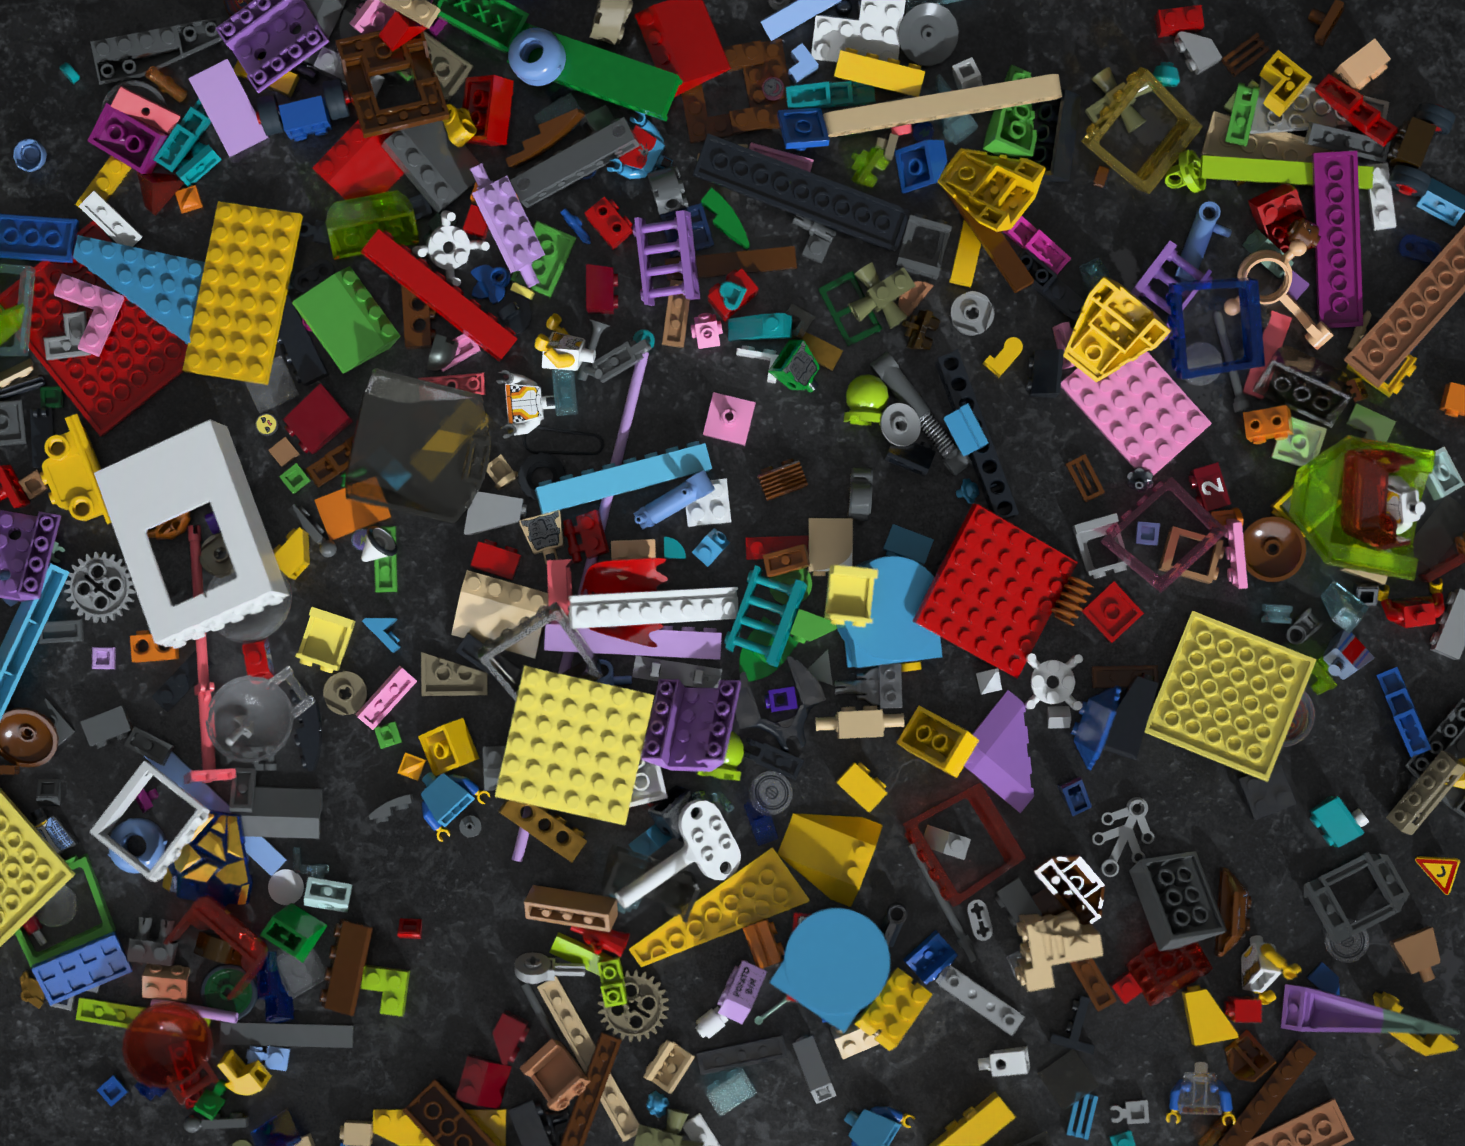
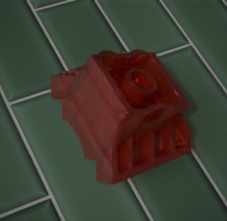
M1155 942L1141 950L1138 956L1126 964L1130 974L1143 990L1142 994L1150 1006L1157 1005L1164 998L1171 997L1178 990L1194 983L1199 977L1207 975L1213 969L1198 942L1159 951Z

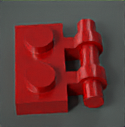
M593 510L577 516L578 525L574 527L571 519L563 521L565 528L563 530L564 537H567L569 543L568 552L572 556L574 563L582 561L580 554L583 552L586 553V557L589 559L609 552L599 511ZM581 534L583 544L578 545L575 535Z

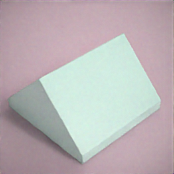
M1445 446L1414 462L1434 500L1443 498L1465 485Z

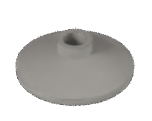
M895 403L888 406L882 413L880 420L881 430L889 442L897 446H908L917 440L921 430V423L913 408L903 403ZM895 423L899 425V430L896 428Z

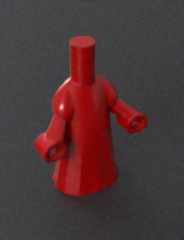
M575 926L570 928L571 931L582 934L584 941L593 947V952L597 955L601 953L602 949H605L621 958L630 933H623L612 929L610 932Z

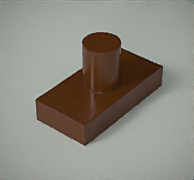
M1335 0L1327 14L1313 8L1308 20L1320 25L1315 34L1316 44L1324 46L1344 12V2Z

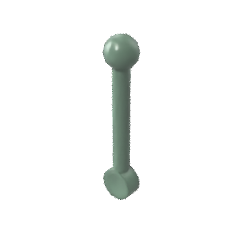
M787 994L784 999L763 1015L756 1016L755 1023L758 1025L762 1024L763 1019L786 1002H791L787 1001Z

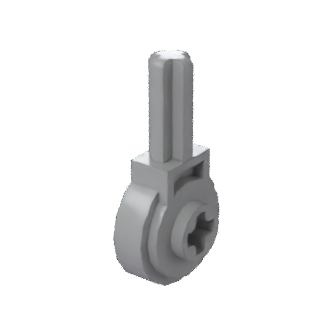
M531 952L520 955L516 959L514 971L519 980L525 983L536 984L543 981H555V976H584L585 964L555 963V958H548L541 953Z

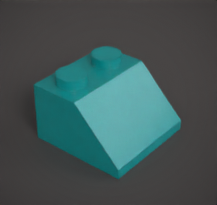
M1329 796L1309 810L1312 815L1310 817L1311 822L1316 828L1320 827L1325 834L1322 836L1329 846L1333 845L1339 848L1364 834L1362 828L1338 796Z

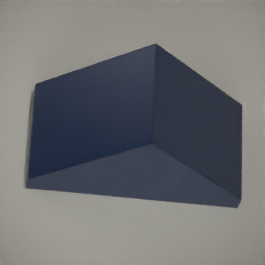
M1076 776L1058 785V789L1072 817L1092 807L1081 777Z

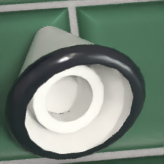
M378 526L368 528L361 556L362 561L367 562L387 556H394L397 553V544L387 531Z

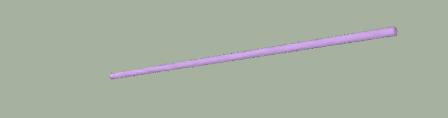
M648 352L642 354L644 358L636 363L610 463H615V466L622 464L646 368ZM613 496L601 499L599 514L604 532ZM598 556L586 559L578 595L581 593L587 569L597 563ZM585 589L583 595H587V589ZM563 652L558 674L569 676L574 652ZM529 806L524 807L522 818L530 816L531 808ZM519 827L511 859L518 862L523 861L529 833Z

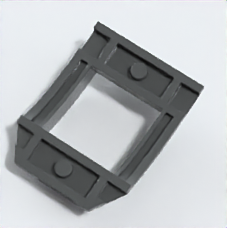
M1369 852L1304 884V898H1309L1329 934L1325 938L1336 944L1400 912L1404 902L1407 901L1410 895L1389 856L1385 854H1369ZM1368 867L1389 905L1350 924L1329 886Z

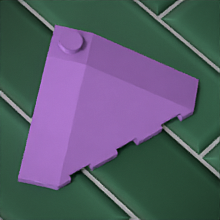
M1007 690L973 731L972 735L979 739V742L964 767L1021 813L1034 797V789L1031 788L1030 774H1032L1031 759L1028 757L1027 743H1029L1028 729L1024 721L1026 709L1025 703Z

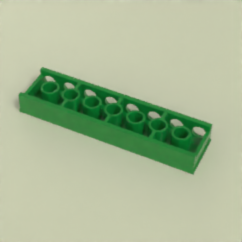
M524 23L521 32L529 28H536L537 26ZM551 32L562 43L566 53L564 69L552 82L667 121V114L679 85H682L683 82L679 75ZM536 48L530 53L528 57L529 63H534L541 58L543 54L542 48Z

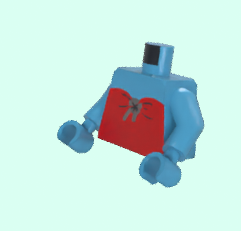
M637 112L639 114L638 120L630 117V121L639 124V126H635L633 131L641 146L622 155L619 159H609V161L614 162L615 167H607V171L617 172L629 179L645 178L648 173L655 171L656 167L660 169L671 167L673 160L662 155L665 145L658 129L646 118L645 114Z

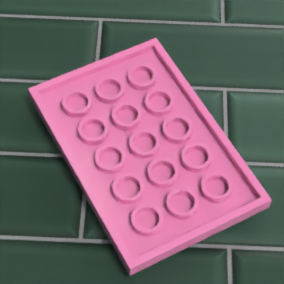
M1148 352L1138 356L1136 360L1126 363L1119 370L1098 382H1095L1079 368L1061 382V388L1134 469L1143 467L1145 471H1151L1153 476L1212 424Z

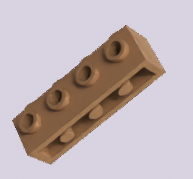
M532 885L524 901L526 919L610 932L618 916L617 898Z

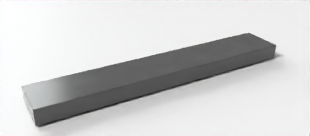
M221 1022L220 1045L353 1048L354 1025Z

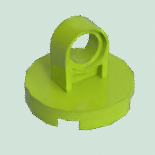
M1193 150L1181 152L1179 154V164L1167 169L1165 184L1168 187L1176 189L1187 185L1193 193L1206 188V179L1200 178L1199 167H1201V161ZM1171 175H1178L1181 178L1179 180H1171L1169 177Z

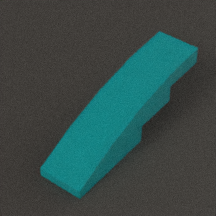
M822 82L786 87L788 109L827 108L876 103L874 86L858 82Z
M198 99L193 108L190 107L180 124H176L153 159L171 172L185 158L211 123L200 99Z

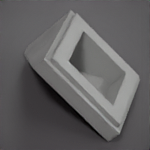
M998 668L976 673L981 695L1002 690Z

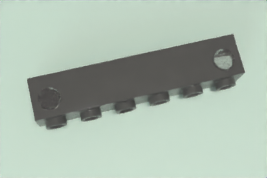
M625 117L617 118L610 122L609 126L593 131L589 137L575 141L571 147L555 152L553 157L537 162L533 168L527 171L517 173L515 178L510 181L520 202L528 208L612 162L609 159H617L641 145Z

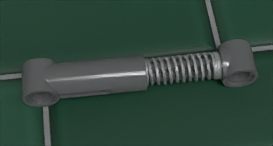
M886 351L869 364L872 371L884 382L899 403L906 404L915 410L920 419L921 428L923 427V431H926L925 434L928 433L927 437L933 440L932 443H935L934 446L940 449L939 452H942L941 454L944 457L942 461L951 474L957 476L972 464L969 456H962L959 448L954 443H951L952 440L946 437L945 431H942V428H939L940 425H937V421H934L935 418L932 419L933 415H929L930 407L899 369L894 358Z

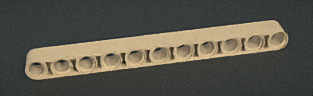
M1049 74L837 110L823 114L828 136L837 137L1055 100L1062 97L1059 75Z

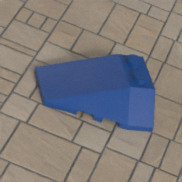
M1121 686L1111 687L1089 697L1087 702H1082V708L1079 710V714L1082 715L1079 723L1075 722L1071 734L1075 735L1073 740L1086 768L1089 770L1092 769L1095 760L1097 761L1116 713Z

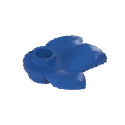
M482 265L473 269L471 274L478 282L472 291V296L477 299L489 297L492 304L499 302L504 297L505 287L510 282V273L503 267L492 268L489 265ZM499 276L504 277L502 281H497V278Z

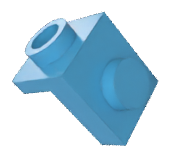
M714 528L704 537L692 553L708 567L730 542L722 532Z

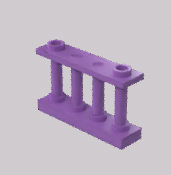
M685 210L676 211L674 220L646 224L643 218H634L633 233L637 237L642 281L640 296L644 305L654 306V298L683 294L686 299L690 300L700 299L691 212ZM669 229L678 230L679 239L676 242L648 246L647 233ZM676 250L681 253V261L677 264L657 267L650 266L649 254ZM676 272L683 274L684 282H682V285L653 289L652 276Z
M1172 241L1166 244L1131 291L1137 298L1139 295L1142 297L1146 296L1170 314L1172 317L1166 324L1169 328L1200 287L1206 288L1213 279L1210 276L1211 270L1208 269L1203 274L1177 254L1178 251L1175 250L1177 245ZM1166 260L1169 262L1173 261L1199 281L1191 292L1164 272L1161 266ZM1152 278L1160 279L1185 298L1178 309L1150 289L1151 286L1148 283ZM1171 332L1164 338V341L1168 338Z

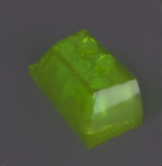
M390 191L335 202L327 212L326 226L334 260L361 255L362 249L378 229L382 232L384 230L389 232L394 237L393 241L398 245L404 244L406 246L420 243L413 206L407 196L399 191Z

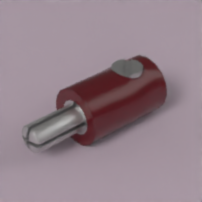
M34 914L22 926L28 936L34 935L40 946H43L47 943L40 931L43 926Z

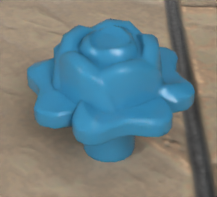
M963 479L961 489L956 490L957 497H964L968 504L975 503V498L979 495L978 485L971 482L970 479Z
M657 1091L649 1094L647 1109L650 1114L655 1115L657 1118L666 1115V1107L669 1105V1100Z

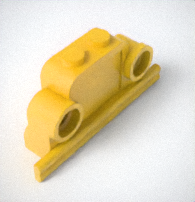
M74 414L65 418L70 430L69 432L53 435L45 442V452L50 458L43 462V472L40 473L44 485L48 484L51 492L48 493L52 505L57 504L63 510H69L75 519L87 521L104 515L106 523L109 524L112 522L94 474L102 469L86 429L82 426L78 414Z

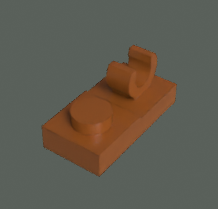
M805 544L763 555L766 573L769 578L810 567Z

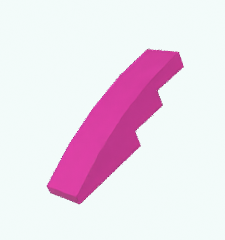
M1023 216L1019 218L1012 229L1003 231L1021 248L1028 249L1056 274L1071 259L1040 229L1037 230Z

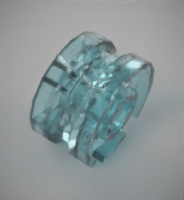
M1262 605V611H1264V616L1261 617L1262 623L1292 624L1290 613L1293 612V606Z

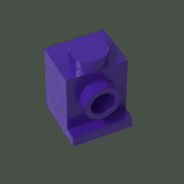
M795 687L768 690L769 695H764L766 709L771 708V712L798 708ZM778 696L784 697L785 701L783 704L777 703L776 698Z

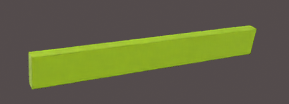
M1203 155L1201 156L1200 178L1313 186V168L1311 162ZM1358 166L1359 189H1372V166Z

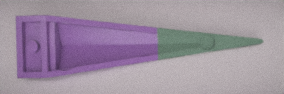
M1285 984L1281 1028L1302 1032L1460 1033L1458 1030L1313 987Z

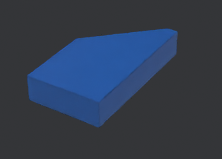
M1320 962L1307 979L1320 990L1340 995L1339 977L1323 962Z

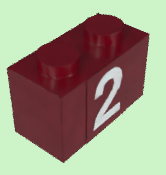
M1218 462L1190 471L1191 475L1188 476L1191 488L1196 490L1195 502L1197 508L1202 510V513L1231 504Z

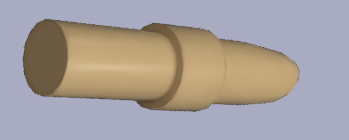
M1366 311L1363 315V326H1356L1347 347L1350 350H1353L1364 336L1371 318L1370 311Z

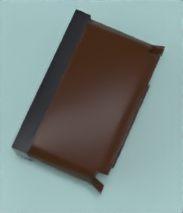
M1099 164L1093 185L1105 189L1112 169Z

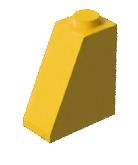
M1200 985L1188 986L1187 991H1182L1191 1043L1194 1046L1238 1038V1033L1207 989L1200 988Z

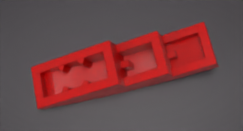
M1328 74L1315 87V91L1333 109L1384 147L1398 133V127L1380 117L1381 112L1363 101V95L1332 75Z

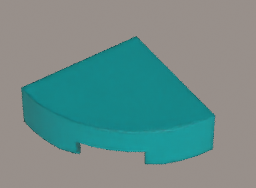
M664 537V559H686L682 545L673 538Z

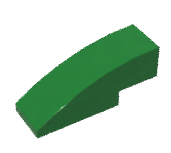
M711 187L701 200L703 207L716 216L713 220V225L747 251L750 244L738 216L726 200Z

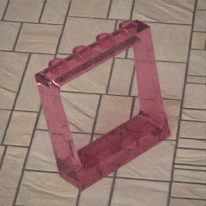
M1173 477L1165 483L1160 481L1152 489L1154 493L1150 497L1144 495L1136 503L1139 506L1134 511L1129 509L1121 516L1123 521L1118 526L1113 523L1105 531L1107 536L1101 541L1102 544L1160 593L1228 532ZM1166 491H1172L1210 530V533L1164 575L1159 576L1115 541V537Z

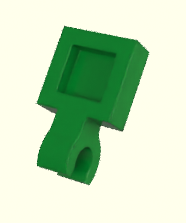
M220 1079L212 1092L206 1089L194 1105L193 1110L212 1121L225 1103V1100L221 1097L227 1090L225 1086L226 1081Z

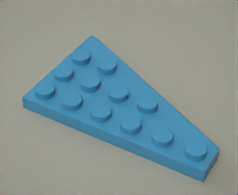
M80 235L77 236L73 258L86 266L93 274L102 278L114 290L123 294L130 302L144 310L156 322L162 324L168 331L182 339L185 344L191 343L190 332L205 262Z

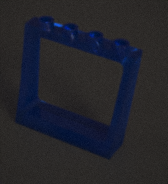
M1246 277L1168 283L1169 293L1166 294V303L1171 307V315H1168V325L1173 329V336L1170 337L1169 341L1171 348L1175 352V358H1172L1171 364L1173 370L1176 371L1177 378L1183 380L1265 366L1257 279ZM1239 288L1244 357L1240 360L1188 369L1182 292L1188 290Z

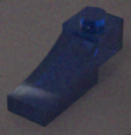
M268 951L257 955L258 999L265 1000L266 1022L282 1023L294 1019L293 997L288 996L282 983L276 952Z

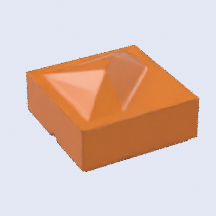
M196 185L175 191L181 213L203 207Z

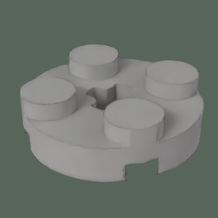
M970 291L956 298L950 310L952 325L962 334L969 336L979 335L987 330L994 319V309L987 296L980 292ZM971 308H975V313L978 314V317L969 319L966 310L970 311Z

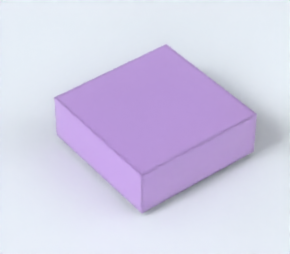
M92 647V669H115L116 647Z

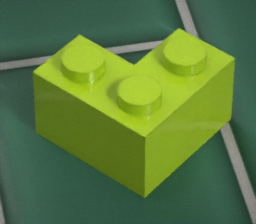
M372 965L364 966L361 989L383 992L380 1014L403 1016L405 1014L410 970Z

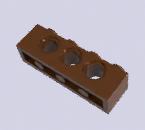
M429 264L428 268L433 271L432 264ZM402 286L406 349L432 348L436 336V329H432L435 311L425 303L421 309H415L413 303L419 298ZM419 320L426 322L425 328L421 331L415 330L414 327L415 323Z

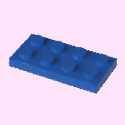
M114 931L32 965V971L51 1006L133 972V967L130 961H127V955Z

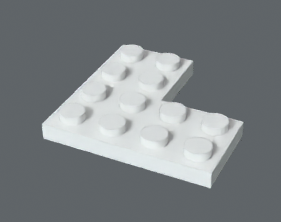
M861 0L859 19L816 15L811 55L815 60L837 62L840 50L845 51V47L858 50V55L866 56V53L879 55L878 60L886 62L888 58L898 60L900 48L898 39L899 25L904 17L906 0Z

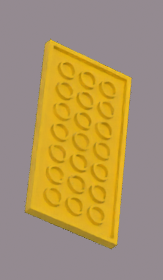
M218 201L190 332L191 343H188L183 371L268 385L303 219L302 214Z

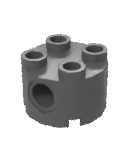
M677 165L648 173L659 215L689 207L686 195H681V193H685L682 180H677V178H680Z

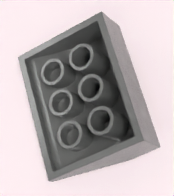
M443 121L398 130L382 144L383 149L437 213L442 211L476 182L470 169L479 165V161L465 145L457 147L449 140Z
M1196 851L1141 859L1129 870L1159 951L1179 948L1227 931Z

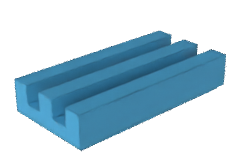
M1080 1091L1075 1092L1066 1135L1088 1140L1098 1096ZM1084 1097L1077 1129L1072 1131L1079 1099ZM1092 1099L1084 1133H1081L1088 1100Z

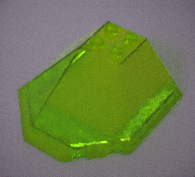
M1348 435L1296 470L1289 515L1325 565L1414 581L1418 558H1414L1413 548L1417 521H1414L1412 526L1402 534L1390 536L1383 534L1375 540H1369L1368 538L1376 536L1374 530L1366 531L1372 526L1384 527L1380 525L1378 483H1375L1371 488H1365L1363 484L1372 481L1370 478L1363 477L1369 472L1375 473L1377 477H1381V475L1400 476L1409 486L1418 490L1419 502H1421L1428 476L1433 472L1436 451Z

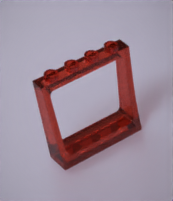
M981 783L967 788L903 823L907 831L905 833L906 839L909 843L915 844L918 849L916 852L917 857L922 863L926 862L930 869L928 871L929 877L934 882L937 881L941 887L939 890L940 895L945 901L949 900L952 907L957 906L1026 859ZM966 798L1002 854L1004 863L959 894L920 832L918 824Z

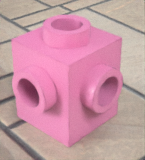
M702 313L698 317H694L695 325H691L692 338H697L698 348L720 346L719 334H723L721 321L716 320V315Z

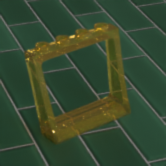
M1139 67L1136 72L1131 73L1127 77L1126 81L1128 83L1124 88L1114 93L1113 102L1100 111L1101 117L1097 122L1087 127V134L1081 142L1137 190L1150 194L1179 158V154L1186 149L1203 126L1167 91L1148 69ZM1146 83L1176 115L1178 121L1135 175L1102 148L1099 141Z

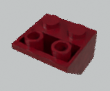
M508 1010L503 1012L493 1031L500 1059L504 1065H507L509 1061L513 1062L520 1050L517 1044L519 1041L523 1042L530 1030L527 1027L529 1021Z

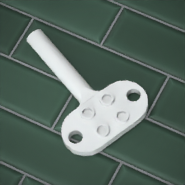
M696 799L687 803L682 808L678 817V827L684 839V846L615 893L622 907H628L693 862L697 863L705 876L714 880H725L737 871L741 859L739 847L719 809L714 804L706 800ZM695 807H698V808H699V814H698V816L695 817V818H692V817H691V811H692V809L695 808ZM727 861V870L725 872H721V864Z

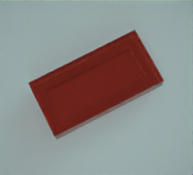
M1463 553L1454 554L1419 574L1422 582H1431L1464 563L1465 557Z

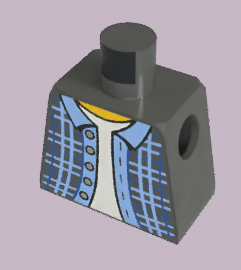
M43 808L30 814L36 824L34 827L58 854L80 843L59 815L47 818Z

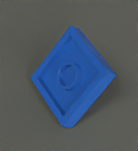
M821 108L778 110L777 117L786 149L804 151L807 147L829 145V136Z

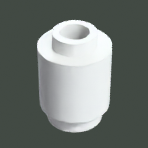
M718 1006L714 1010L711 1008L696 1020L698 1025L695 1029L703 1038L705 1036L711 1038L728 1021L727 1017L718 1013Z

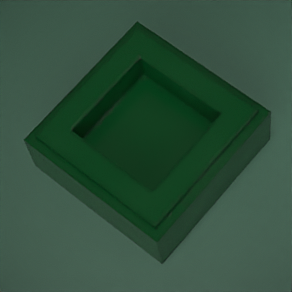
M40 386L41 408H64V391L60 386Z

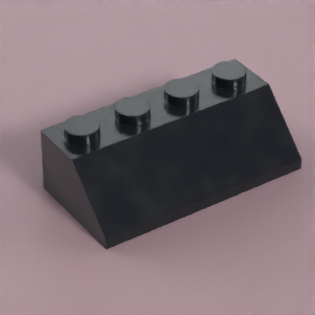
M1066 89L1061 90V98L1031 104L1032 111L1035 112L1033 125L1037 133L1033 156L1022 158H1027L1044 166L1046 170L1042 180L1058 182L1070 180L1082 96Z

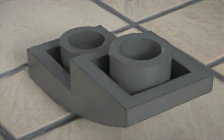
M412 794L386 802L369 815V819H375L376 823L389 821L388 816L394 815L393 806L396 807V810L409 808V803H414Z

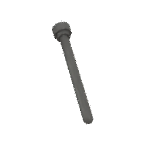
M1215 310L1213 317L1235 394L1233 408L1235 413L1252 408L1250 399H1247L1243 394L1222 313L1220 310Z

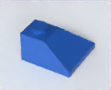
M924 140L895 150L902 193L938 182L947 163L944 140Z

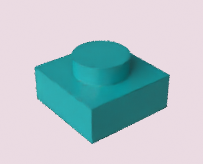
M1131 1130L1109 1136L1112 1146H1136Z

